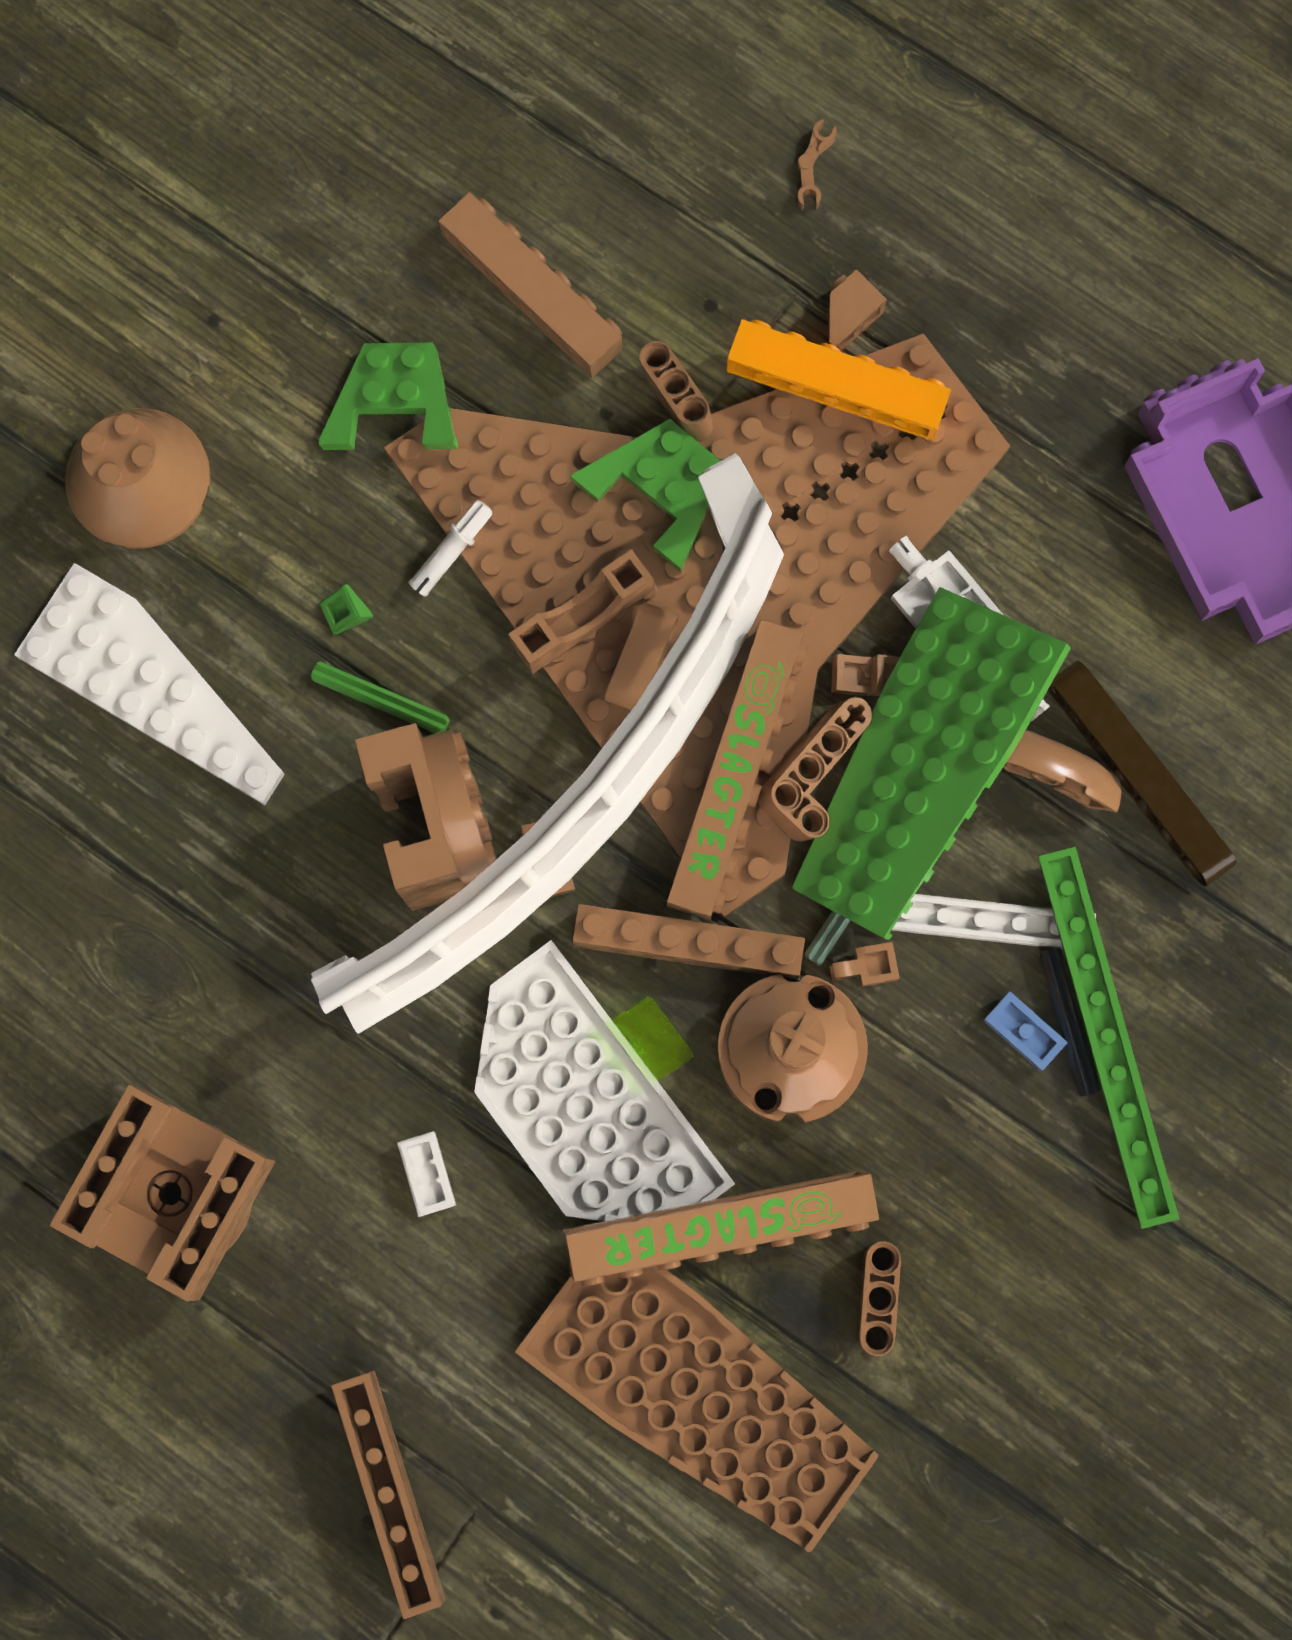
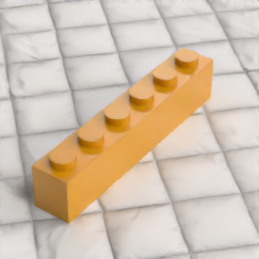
M741 320L727 358V372L931 441L935 439L951 389L945 387L939 380L933 378H925L923 380L911 376L903 368L896 366L887 368L875 364V361L870 357L864 355L851 356L842 353L834 345L828 343L818 345L806 341L804 336L796 332L788 331L782 333L773 330L770 325L759 320H752L751 322Z

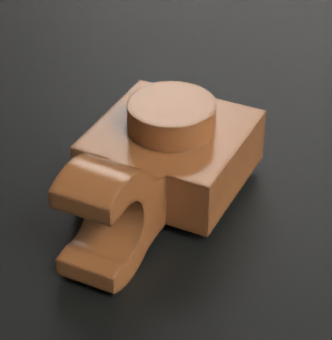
M893 942L855 948V960L832 963L829 966L831 981L859 976L861 987L898 981L900 979Z

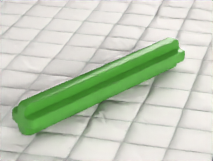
M317 662L312 670L311 678L314 682L409 723H416L417 726L430 732L440 733L446 731L449 718L447 715L328 664Z

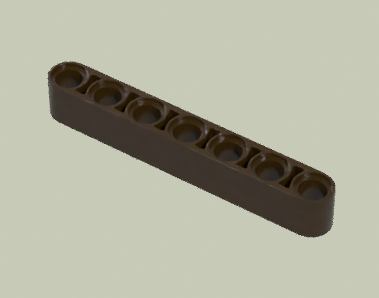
M1077 660L1058 673L1048 689L1050 694L1105 765L1118 777L1120 784L1196 881L1202 886L1207 887L1234 867L1237 862L1231 850L1089 669Z

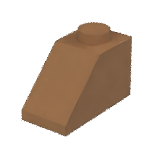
M857 269L848 277L845 275L839 277L829 290L831 293L828 304L827 343L836 346L840 351L845 349L884 313L887 301Z

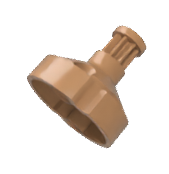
M781 974L752 984L734 1000L721 1024L717 1055L720 1072L728 1090L744 1108L754 1115L774 1123L781 1121L786 1115L798 1117L804 1124L831 1114L853 1094L865 1070L868 1043L860 1014L850 999L837 987L811 975H805L799 982H788ZM814 989L823 990L828 996V1005L824 1008L813 1007L808 1001V993ZM767 1089L774 1093L776 1104L772 1109L762 1110L756 1105L754 1097L758 1091Z

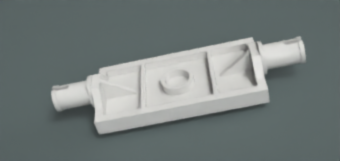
M907 536L900 539V543H895L888 552L896 558L910 575L908 577L909 582L893 594L891 600L915 628H917L939 587L1002 614L949 550L933 562L930 559L926 561ZM1044 700L1041 701L1031 722L1050 707Z

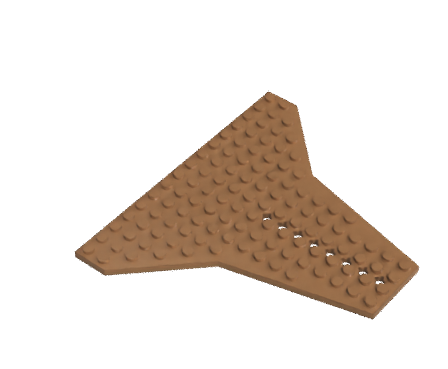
M924 333L865 356L873 359L875 364L887 368L891 366L900 367L907 370L911 376L923 380L925 378L939 380L945 387L951 389L943 413L945 418L941 419L934 441L916 435V438L912 440L908 436L901 438L899 436L901 430L779 389L712 413L713 430L706 439L698 441L720 461L735 453L737 456L739 455L772 512L768 525L784 556L767 597L731 669L678 753L640 801L677 852L680 859L682 858L761 619L804 632L802 644L808 646L802 667L794 666L790 678L797 681L791 701L783 700L779 714L785 715L779 737L771 735L767 749L774 752L768 771L760 770L756 784L763 787L808 734L817 672L905 571L896 558L888 552L895 543H900V539L907 536L921 553L1009 451V443ZM450 408L453 418L452 425L458 440V449H426L422 444L425 420L384 447L385 452L446 535L451 530L449 526L452 523L457 524L474 501L479 500L492 510V516L473 538L474 544L472 546L468 544L462 551L461 556L506 616L513 629H516L536 614L551 611L571 600L596 578L601 569L630 549L634 551L653 577L654 590L542 667L589 734L602 749L631 712L629 709L605 701V695L642 603L646 602L679 615L672 638L662 660L663 663L689 622L724 552L725 546L710 509L706 513L682 572H679L653 549V545L675 522L662 509L623 477L613 485L599 502L592 499L570 480V475L637 437ZM872 446H884L887 449L885 451L887 458L884 460L880 457L871 458ZM845 465L856 467L858 469L856 471L857 479L852 480L850 477L841 478L842 467ZM817 485L819 487H826L828 489L826 492L828 499L823 501L821 498H811L810 495L814 491L813 487ZM783 507H796L799 510L797 512L798 520L794 522L790 518L783 520L781 518L784 513ZM800 761V763H799V772H800V774H801L802 765H803V762H801V761ZM777 788L775 797L778 803L783 806L785 804V795L782 790ZM758 801L756 807L748 805L744 819L751 821L744 843L736 842L732 855L738 856L739 859L733 877L725 876L721 891L727 892L720 913L723 918L729 916L785 876L791 838L763 812Z

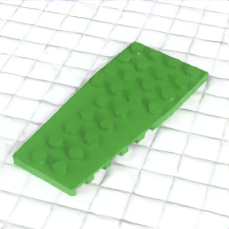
M939 587L881 692L872 712L871 721L859 740L827 810L830 819L829 828L825 834L814 838L793 884V889L874 934L889 940L892 937L890 931L902 913L907 914L912 907L913 902H911V899L923 881L927 883L935 872L932 870V867L944 849L948 851L956 840L953 836L965 818L969 820L978 805L975 802L985 787L990 788L1017 747L1070 651V646L1059 639Z

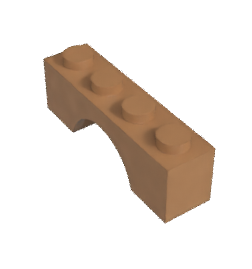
M630 549L601 569L596 578L571 600L551 611L536 614L508 634L510 643L530 672L534 674L654 590L653 577L634 551Z

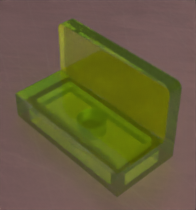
M650 996L643 999L626 1012L624 1010L612 1019L613 1023L659 1083L693 1058L691 1049Z

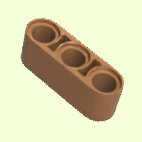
M660 341L646 344L639 356L646 382L672 420L696 441L706 439L713 430V421L707 400L668 345ZM658 362H663V363H664L663 365H661V366H659V367H652V365L655 364V363H658ZM675 389H683L680 393L677 394L670 393L672 390ZM695 415L702 416L699 420L696 421L688 420L690 417Z
M646 602L642 603L609 683L605 701L629 710L634 708L660 668L679 617L678 614Z
M886 1241L872 1243L867 1247L863 1256L857 1339L861 1349L873 1356H883L889 1353L894 1346L896 1336L901 1256L897 1247ZM881 1247L886 1248L892 1255L891 1265L885 1270H878L872 1263V1254ZM876 1287H883L889 1294V1302L883 1309L876 1310L869 1303V1294ZM879 1326L886 1333V1341L882 1347L872 1349L866 1343V1333L870 1328Z

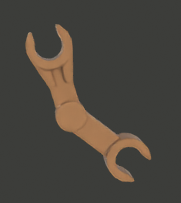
M820 120L815 124L810 144L805 153L798 159L802 188L798 192L797 204L801 210L804 208L803 197L806 195H811L815 198L816 209L820 206L821 192L814 186L813 167L818 156L835 142L837 133L835 126L829 136H821L819 132L823 128L824 120Z

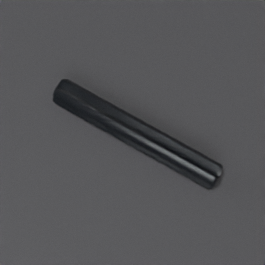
M1060 948L1045 950L1041 953L1040 957L1062 1036L1068 1042L1065 1046L1078 1093L1083 1097L1100 1092V1085L1062 951Z

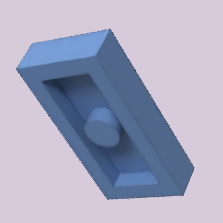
M1008 992L983 1020L1040 1072L1047 1067L1068 1043L1012 992Z

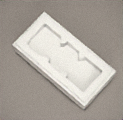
M433 1131L398 1142V1148L418 1217L457 1206L436 1133Z

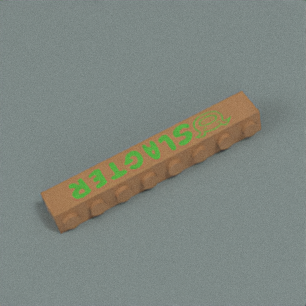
M763 619L760 621L667 900L668 908L707 921H711L713 912L720 914L727 892L721 891L725 876L733 877L739 857L732 854L737 841L744 843L751 822L745 820L744 817L748 805L756 807L762 786L756 784L760 770L768 771L774 752L767 749L771 735L779 737L785 715L779 714L783 700L791 701L797 681L790 678L794 666L802 667L808 646L802 644L804 632Z
M858 1170L564 1229L563 1236L573 1281H581L582 1286H589L604 1282V1276L619 1273L620 1278L638 1276L643 1273L642 1268L657 1265L658 1270H668L681 1266L680 1260L695 1258L696 1262L712 1261L719 1258V1252L733 1250L736 1255L747 1254L756 1251V1245L771 1242L772 1247H780L793 1244L794 1237L809 1235V1239L831 1236L832 1229L846 1227V1231L849 1232L869 1228V1222L879 1220L871 1174L865 1170Z

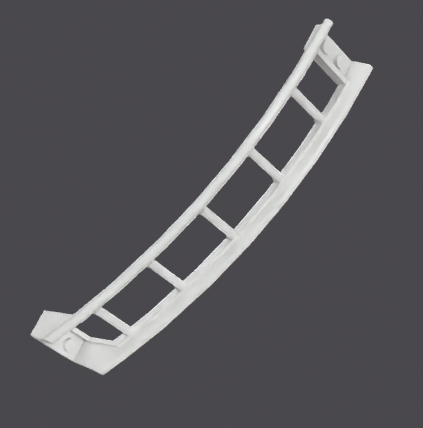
M735 453L708 467L698 477L725 550L689 622L637 704L584 773L524 836L465 888L393 941L358 961L354 957L348 958L344 955L312 972L313 978L311 981L318 995L319 1004L325 1014L342 1005L353 1028L359 1034L435 989L502 940L580 870L625 822L678 753L731 669L767 597L784 556L768 525L772 512L739 455L737 456Z

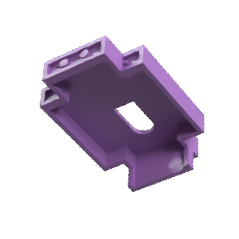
M1259 358L1248 363L1244 359L1232 364L1230 360L1223 361L1212 367L1210 373L1198 378L1196 374L1191 375L1177 384V388L1165 392L1164 389H1160L1145 397V402L1138 416L1151 442L1143 443L1131 451L1132 455L1124 466L1201 620L1203 621L1235 606L1255 645L1292 629V384L1283 387L1282 384H1277L1261 394L1257 382L1265 370ZM1216 442H1224L1231 445L1240 457L1261 499L1230 512L1205 464L1204 451L1206 447Z

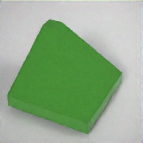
M343 585L319 602L333 635L342 633L373 617L371 611L349 585Z

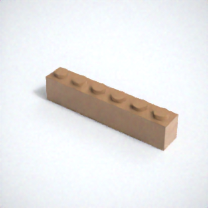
M469 192L439 220L442 236L592 379L623 350L622 331L614 321L609 318L604 320L596 313V306L586 295L581 294L579 296L570 288V281L561 271L556 270L553 272L545 264V257L536 247L531 246L528 248L520 240L521 235L509 222L503 224L495 216L494 208L485 199L481 198L478 200Z
M582 904L578 905L573 936L574 947L764 976L781 974L785 979L797 981L800 976L805 938Z
M375 1370L331 1385L402 1617L406 1619L441 1607L446 1598Z

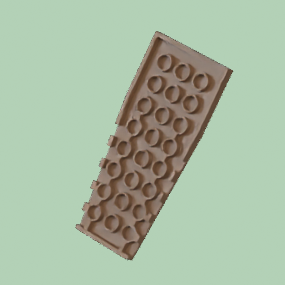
M657 1265L642 1268L643 1273L638 1276L620 1278L619 1273L604 1276V1282L589 1286H582L581 1281L574 1282L570 1276L515 1353L606 1423L664 1458L682 1472L684 1471L700 1481L704 1486L728 1499L746 1513L764 1522L771 1529L803 1547L807 1552H811L877 1460L878 1453L707 1300L668 1270H658Z

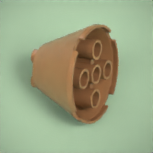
M150 408L124 409L96 421L76 441L65 469L66 496L77 520L99 540L105 543L109 542L125 546L127 549H145L162 545L187 530L203 509L202 504L211 481L209 460L196 434L178 418L166 412Z

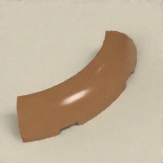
M1025 730L1017 747L1003 767L1006 771L1028 779L1035 778L1043 783L1054 785L1056 791L1074 799L1087 808L1112 812L1118 811L1122 790L1120 780L1112 770L1068 746Z

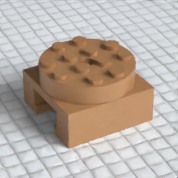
M416 723L355 740L366 784L371 792L374 791L378 796L383 810L388 812L399 809L398 801L419 795L431 839L404 847L398 840L383 844L396 892L411 911L446 902L465 888L467 884L473 881L497 859L491 841H489L493 839L488 820L481 807V804H483L478 784L468 764L470 759L461 732L454 733L450 729L422 737Z
M128 1085L49 1226L89 1248L98 1246L148 1274L147 1280L187 1302L197 1301L202 1297L225 1253L242 1234L248 1222L252 1204L276 1161L225 1134L217 1127L195 1118L148 1091ZM177 1183L181 1188L180 1198L184 1200H179L176 1204L171 1205L166 1199V1190L171 1184Z

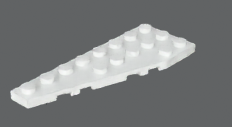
M74 563L14 655L241 792L266 805L285 775L135 598Z

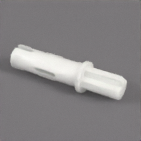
M479 500L474 501L457 524L452 523L449 526L451 530L414 577L408 581L413 589L417 590L419 587V593L427 597L431 589L466 546L474 544L473 538L493 513L485 503Z

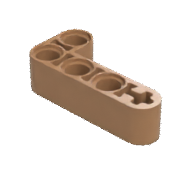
M850 698L832 706L761 789L758 798L760 808L795 841L802 842L820 837L829 828L830 819L828 813L810 793L869 725L872 718L871 708L861 698ZM847 719L850 722L849 724L844 725L842 727L839 726L840 724L844 723ZM823 735L830 740V752L822 745ZM800 761L808 768L807 779L799 772ZM777 788L782 790L785 795V804L783 806L776 800L775 793ZM804 814L811 820L812 827L810 832L802 824Z

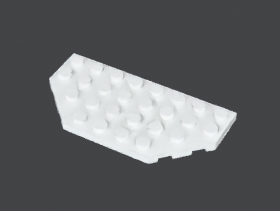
M552 940L490 985L488 1009L474 1093L565 1216L609 1221L714 1200L735 1185Z

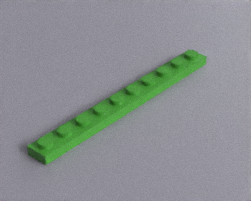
M1076 847L1038 856L1139 1227L1143 1229L1179 1220Z

